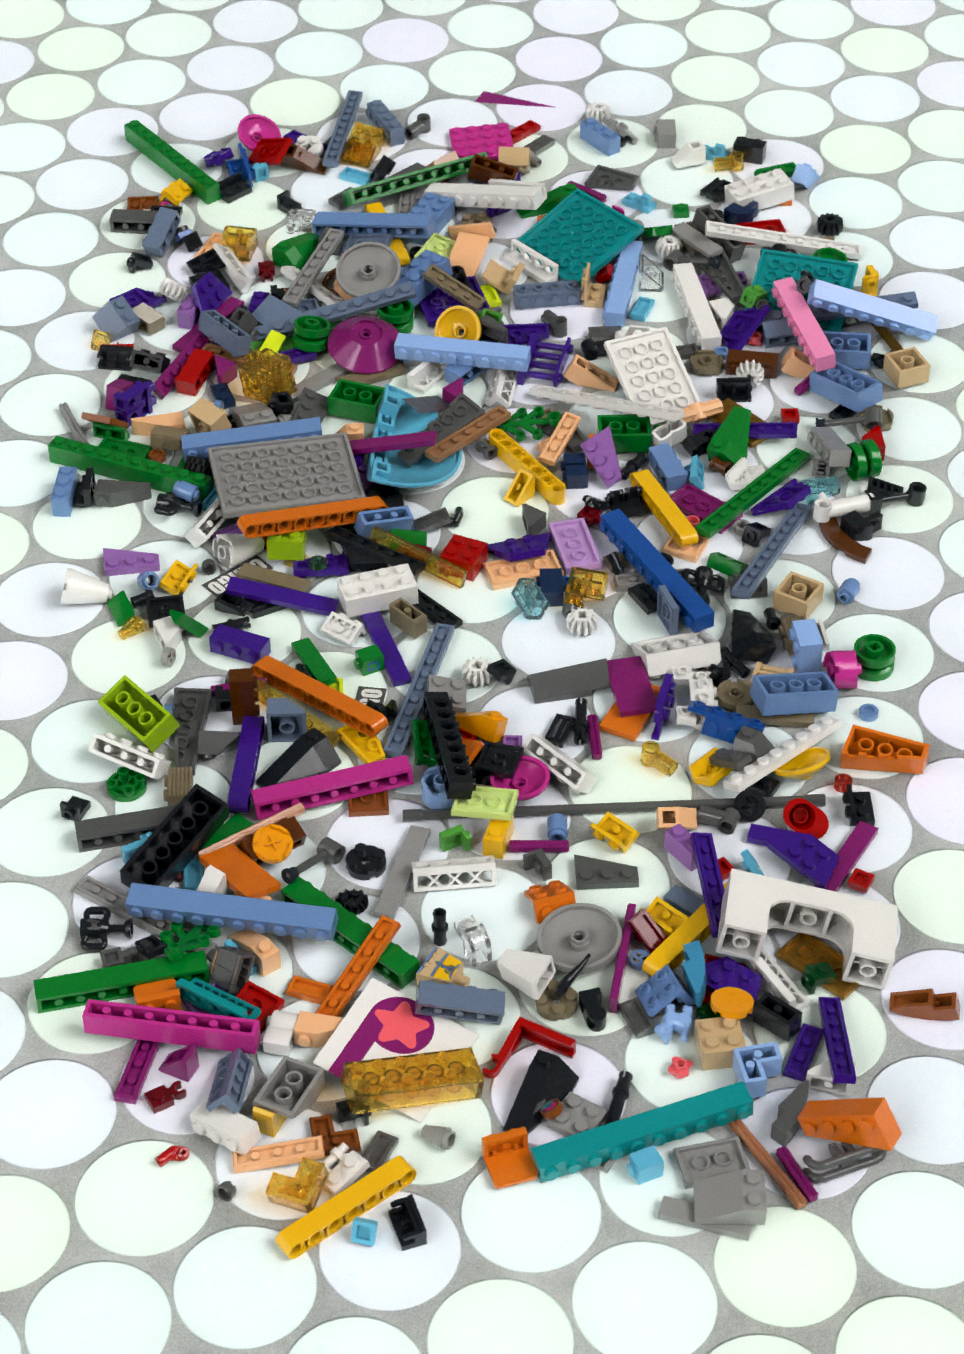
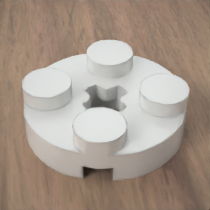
M302 135L298 137V141L294 144L304 149L309 148V152L319 157L324 150L319 136Z

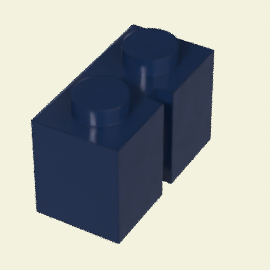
M585 453L563 454V461H560V469L564 471L562 472V482H566V488H588Z
M562 568L540 569V576H536V587H540L537 588V599H541V607L563 606Z

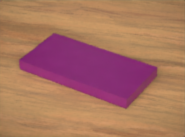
M686 483L670 495V498L684 515L697 516L700 522L725 503L689 483ZM743 513L739 515L736 519H734L731 523H729L727 526H725L718 533L722 534L724 531L730 528L735 523V521L743 517Z
M641 656L607 660L610 687L620 717L654 713L656 698Z

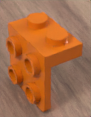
M560 880L550 881L545 886L533 885L524 891V896L533 903L537 924H541L544 918L552 911L562 906L576 903L574 891Z
M171 978L134 986L133 991L136 1005L182 1011L180 992L175 984L176 980Z
M526 1127L513 1128L509 1131L490 1134L481 1138L482 1157L496 1189L538 1178V1171L528 1149V1132Z

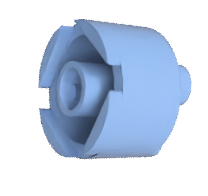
M434 766L427 769L421 779L423 803L431 809H451L454 799H447L439 767Z

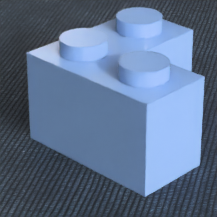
M815 619L792 621V627L789 629V639L793 640L794 656L791 657L792 666L796 667L797 673L819 672L821 670L823 642Z
M776 1041L734 1048L732 1067L737 1081L744 1082L751 1098L766 1096L767 1078L781 1075L783 1058Z

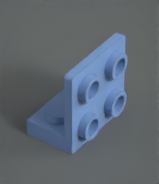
M668 964L658 970L634 991L650 1017L656 1015L674 999L680 1004L684 1002L687 1006L695 1004L682 979Z

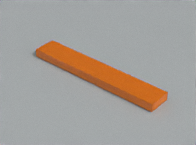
M381 915L315 1013L336 1017L341 1016L400 929V922Z

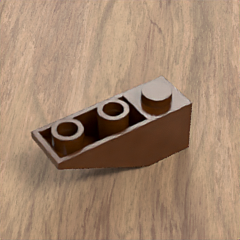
M291 144L281 161V166L324 175L327 166H322L323 159L294 144Z

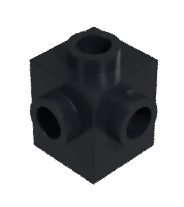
M288 391L272 393L268 407L273 410L277 417L282 414H291L294 402Z

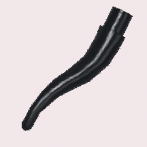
M590 953L560 981L554 992L556 998L561 999L591 957Z

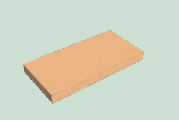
M459 232L449 256L451 267L461 266L467 277H476L490 243V236Z
M553 549L547 550L544 556L513 562L500 559L483 563L484 571L493 591L535 583L536 576H540V569L562 568Z

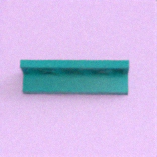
M196 977L190 982L180 978L175 983L177 989H179L181 999L211 1014L254 1020L261 1014L260 1008Z

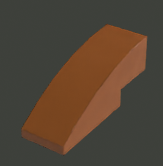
M933 988L891 992L889 1010L892 1013L917 1019L959 1020L960 1001L957 992L935 994Z

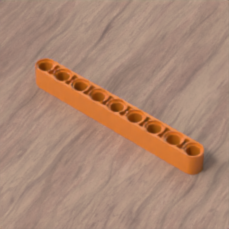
M379 496L246 514L239 517L237 526L246 538H257L353 524L356 521L358 512L389 507Z
M265 655L251 666L253 668V675L257 676V678L265 677L267 684L369 737H375L388 726V720L382 713L271 656Z

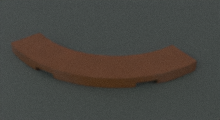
M837 517L830 518L826 523H818L822 535L833 548L839 549L845 553V556L863 564L867 562L872 553V548L861 545L848 537L840 528Z

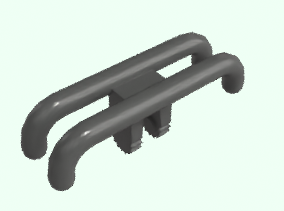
M833 1142L828 1144L829 1152L832 1155L831 1158L815 1161L811 1156L805 1155L803 1162L813 1170H826L837 1165L839 1168L822 1174H815L809 1168H804L803 1171L811 1182L824 1183L878 1164L886 1157L887 1150L866 1146L855 1149L852 1144L841 1142L842 1149L845 1151L843 1153ZM877 1151V1154L859 1160V1157H862V1156H865V1155H868V1154H871V1153Z

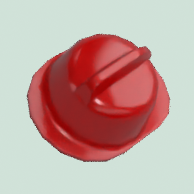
M795 798L785 805L783 818L792 830L804 834L810 833L817 839L822 838L829 828L828 818L822 810L803 798Z

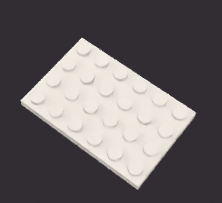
M667 327L604 342V348L628 400L675 409H683L692 403L701 402ZM650 417L651 428L655 424L664 425L667 422L666 419L654 420Z

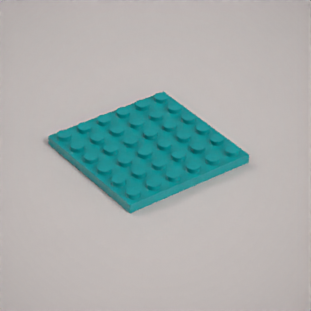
M576 188L517 240L558 264V278L563 281L577 280L580 288L583 268L587 267V262H591V278L645 230L644 226Z
M762 249L752 286L760 285L763 287V290L768 292L766 300L770 305V311L781 310L782 308H779L777 305V299L772 296L773 281L793 277L797 284V281L802 278L801 272L807 270L811 272L815 279L853 290L859 263ZM808 293L802 294L805 301L807 302ZM845 318L819 321L818 324L822 331L841 332Z

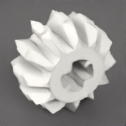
M601 102L589 104L586 110L587 118L592 117L603 124L601 120L604 116L611 117L610 105Z
M670 235L658 238L655 245L657 256H661L662 259L673 250L682 252L683 248L681 239Z
M163 278L159 285V292L173 300L182 301L186 295L187 288L172 279Z
M746 359L745 364L740 362L739 367L736 369V377H750L752 388L755 387V384L760 386L761 381L764 379V368L761 367L760 362L755 364L754 359L752 362Z
M578 607L577 610L571 609L567 616L568 630L573 635L578 634V637L580 635L587 637V634H593L598 627L597 613H594L593 609L587 610L586 607L583 609Z
M481 656L479 658L472 657V660L466 659V663L462 667L463 680L467 682V685L473 684L474 687L477 685L483 687L484 684H490L493 676L486 670L488 665L492 663L488 661V658L482 659Z

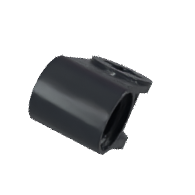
M707 429L687 436L683 440L682 446L691 457L707 454V447L716 432Z

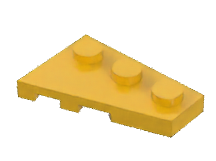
M348 725L337 729V736L364 764L385 760V753L377 735L369 737Z

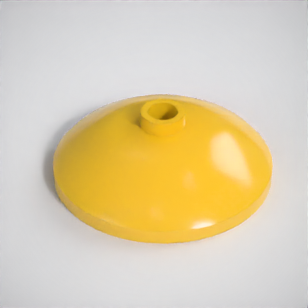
M452 306L438 317L434 335L436 337L479 341L481 323L477 314L470 308Z
M810 747L773 772L780 777L789 779H809L828 763L831 758L830 751L823 747Z

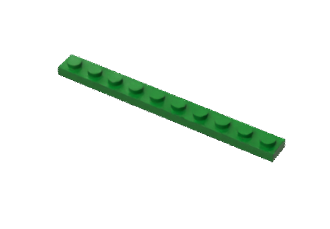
M799 448L793 449L695 526L697 533L709 539L808 462L811 454Z

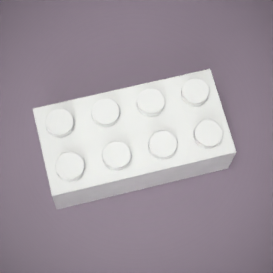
M781 168L774 169L773 171L724 185L725 202L728 206L735 202L744 207L754 200L758 202V210H762L794 200V183Z
M408 563L336 578L337 595L345 615L349 618L388 610L389 604L400 597L411 605L419 603L418 585Z

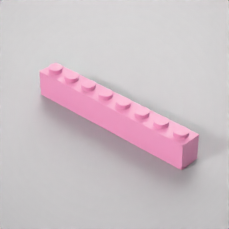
M793 277L773 281L772 296L777 299L778 307L782 308V314L787 318L789 327H792L794 336H797L799 345L803 347L804 355L808 356L810 366H813L816 372L835 368V352L802 293L797 290Z

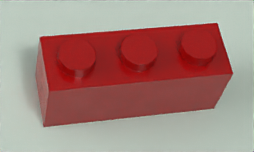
M194 349L192 354L188 356L185 365L182 366L180 373L175 377L174 384L176 385L177 393L196 397L214 368V352Z

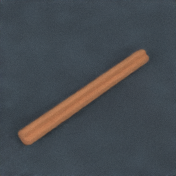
M297 803L198 851V858L201 855L232 844L238 846L245 836L249 834L254 835L262 826L277 824L283 818L288 819L293 816L296 818L304 814L305 807L302 803Z
M738 1119L728 1123V1126L739 1136L742 1143L798 1210L804 1208L807 1205V1199L743 1121Z

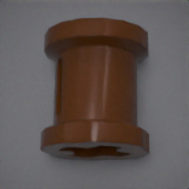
M717 456L709 464L710 471H717L724 477L732 468L731 462H724Z

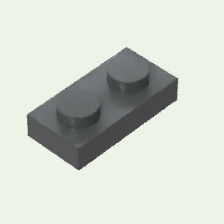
M343 191L330 197L328 204L339 210L344 208L346 203Z
M721 748L709 757L711 765L740 770L750 763L752 758L749 753Z

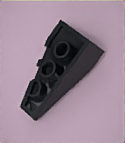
M733 609L731 619L732 630L730 631L731 640L729 641L733 657L768 664L777 648L773 636L750 612Z
M313 727L301 735L256 780V784L262 788L310 777L318 773H328L342 762L328 737Z
M538 1049L522 1082L503 1131L526 1127L529 1134L544 1118L540 1113L541 1107L549 1100L555 1098L562 1102L569 1092L573 1093L579 1081L578 1075L559 1056Z

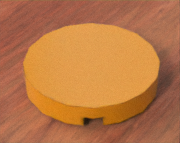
M268 824L256 831L252 841V848L256 856L263 862L277 864L285 861L290 856L294 843L287 829L280 825Z
M723 987L711 994L710 1007L713 1012L721 1013L723 1018L743 1019L747 1017V1014L753 1012L754 999L745 990L735 987Z

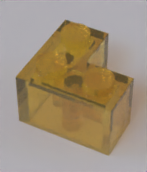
M226 225L222 233L223 246L229 247L239 261L250 262L258 246L257 228Z
M572 566L565 591L564 604L570 603L577 606V608L583 609L586 598L604 601L609 573Z
M302 1157L295 1178L276 1172L272 1173L265 1195L271 1203L308 1214L315 1209L329 1172L324 1163Z

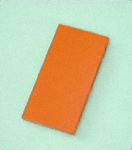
M651 684L657 700L661 687ZM615 702L599 724V730L635 742L654 713L620 717Z
M235 844L199 856V862L207 868L211 865L226 874L227 886L238 896L260 898L281 890V883Z

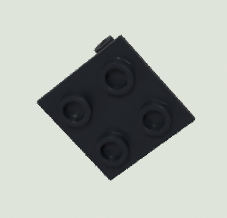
M634 486L630 487L629 490L624 488V491L623 489L609 491L606 497H604L605 501L610 504L609 508L611 511L620 509L628 518L650 513L640 495L642 494L641 487Z

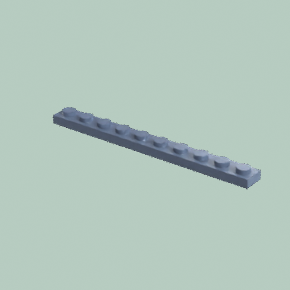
M348 90L326 149L322 166L329 168L338 167L361 104L363 92Z
M412 281L256 326L254 330L257 340L264 341L271 329L285 336L294 334V320L300 316H319L331 323L413 299L417 295Z
M915 291L876 296L907 307L918 308ZM813 305L809 306L817 322L848 318L837 312L816 308ZM782 309L769 311L762 322L781 320L786 317L783 316ZM762 322L756 330L762 329Z
M796 503L794 508L789 510L731 590L732 596L740 599H750L810 516L812 506Z
M436 623L384 746L385 756L398 757L404 755L412 736L411 722L413 719H419L422 712L424 692H427L428 675L437 676L455 632V626Z

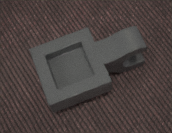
M120 947L99 952L103 968L123 965L125 962H140L136 947H130L121 951Z

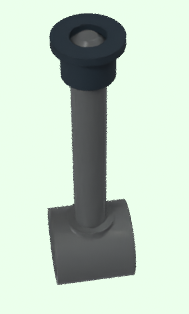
M673 250L663 259V266L668 271H673V264L682 263L709 265L710 267L719 268L721 258L718 255L709 258H685L681 251Z
M871 406L864 410V416L832 420L816 418V427L865 423V427L871 430L875 426H883L882 409L877 406Z
M329 837L323 838L317 847V854L296 867L283 869L281 872L282 879L287 884H292L299 877V874L322 860H328L333 864L339 863L345 855V846Z

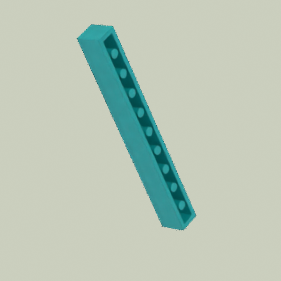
M741 1081L531 1148V1157L538 1171L540 1182L552 1181L567 1174H574L589 1167L599 1166L610 1158L618 1160L652 1145L662 1146L667 1142L680 1140L695 1133H702L717 1126H724L738 1119H746L753 1115V1099L744 1082Z

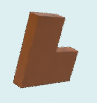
M159 196L128 197L127 209H151L152 205L158 206Z
M82 412L81 415L82 419L90 422H98L128 429L129 423L112 417Z
M331 1114L309 1118L312 1137L319 1135L323 1137L325 1157L329 1156L330 1151L334 1147H338L342 1142L349 1147L345 1153H350L352 1150L355 1152L361 1151L357 1128L335 1132Z

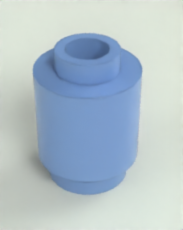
M177 480L174 484L172 493L176 497L190 503L198 500L200 496L198 486L184 480Z
M144 571L138 575L137 584L141 589L152 590L158 586L159 577L153 571Z
M855 578L844 580L836 592L837 599L844 604L852 603L860 591L859 581Z
M556 813L548 817L547 836L549 840H566L568 828L567 818L564 815Z

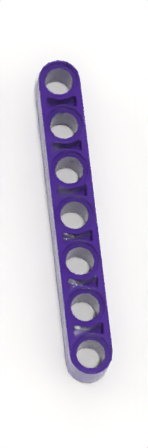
M244 716L228 795L229 813H249L252 799L250 790L254 789L264 734V716Z

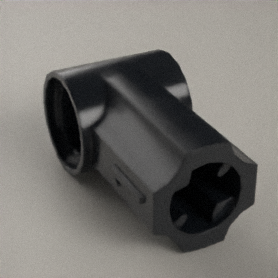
M592 339L584 340L581 343V350L586 360L592 361L598 356L608 355L604 348V342L609 340L596 342Z

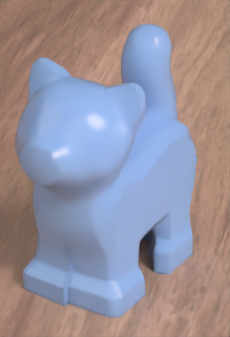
M669 1003L665 1007L662 1023L656 1025L654 1031L660 1039L665 1041L666 1045L669 1043L673 1031L681 1033L680 1038L683 1043L688 1042L692 1029V1006L684 1005L683 1012L681 1013L675 1012L674 1004Z

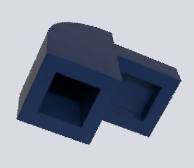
M753 200L744 207L733 202L724 208L723 220L725 223L733 225L736 223L753 222V219L758 216V202Z

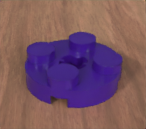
M224 147L220 149L221 151H213L204 156L203 160L206 167L214 164L219 166L224 163L223 160L233 158L234 154L231 147Z

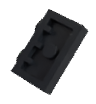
M240 172L218 182L220 199L228 204L252 193V187L242 181V174Z
M87 467L85 475H82V481L77 483L74 506H92L93 492L96 486L94 467Z
M847 784L846 792L842 793L843 804H846L845 818H849L850 826H857L859 821L874 826L875 817L870 792H852L851 784Z

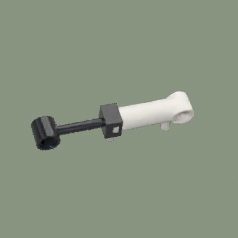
M912 482L905 493L881 496L876 488L867 490L862 485L859 487L861 495L832 500L828 499L825 493L822 492L815 501L812 517L817 522L826 523L830 518L843 516L854 510L858 513L867 512L868 515H871L877 511L881 512L883 503L906 500L909 505L919 507L924 503L927 487L921 482Z

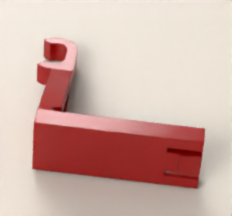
M519 1017L498 1055L491 1054L492 1062L497 1063L492 1070L482 1068V1074L487 1078L497 1077L506 1062L521 1044L522 1038L571 1059L576 1053V1040Z

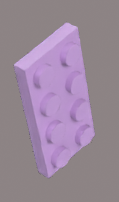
M584 518L549 523V531L566 574L602 568L601 559Z

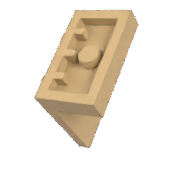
M491 259L481 279L508 295L513 289V285L517 283L525 264L520 262L517 267L513 266L510 271Z
M587 262V267L583 268L581 287H583L581 301H584V307L603 308L606 285L600 283L590 284L591 262Z

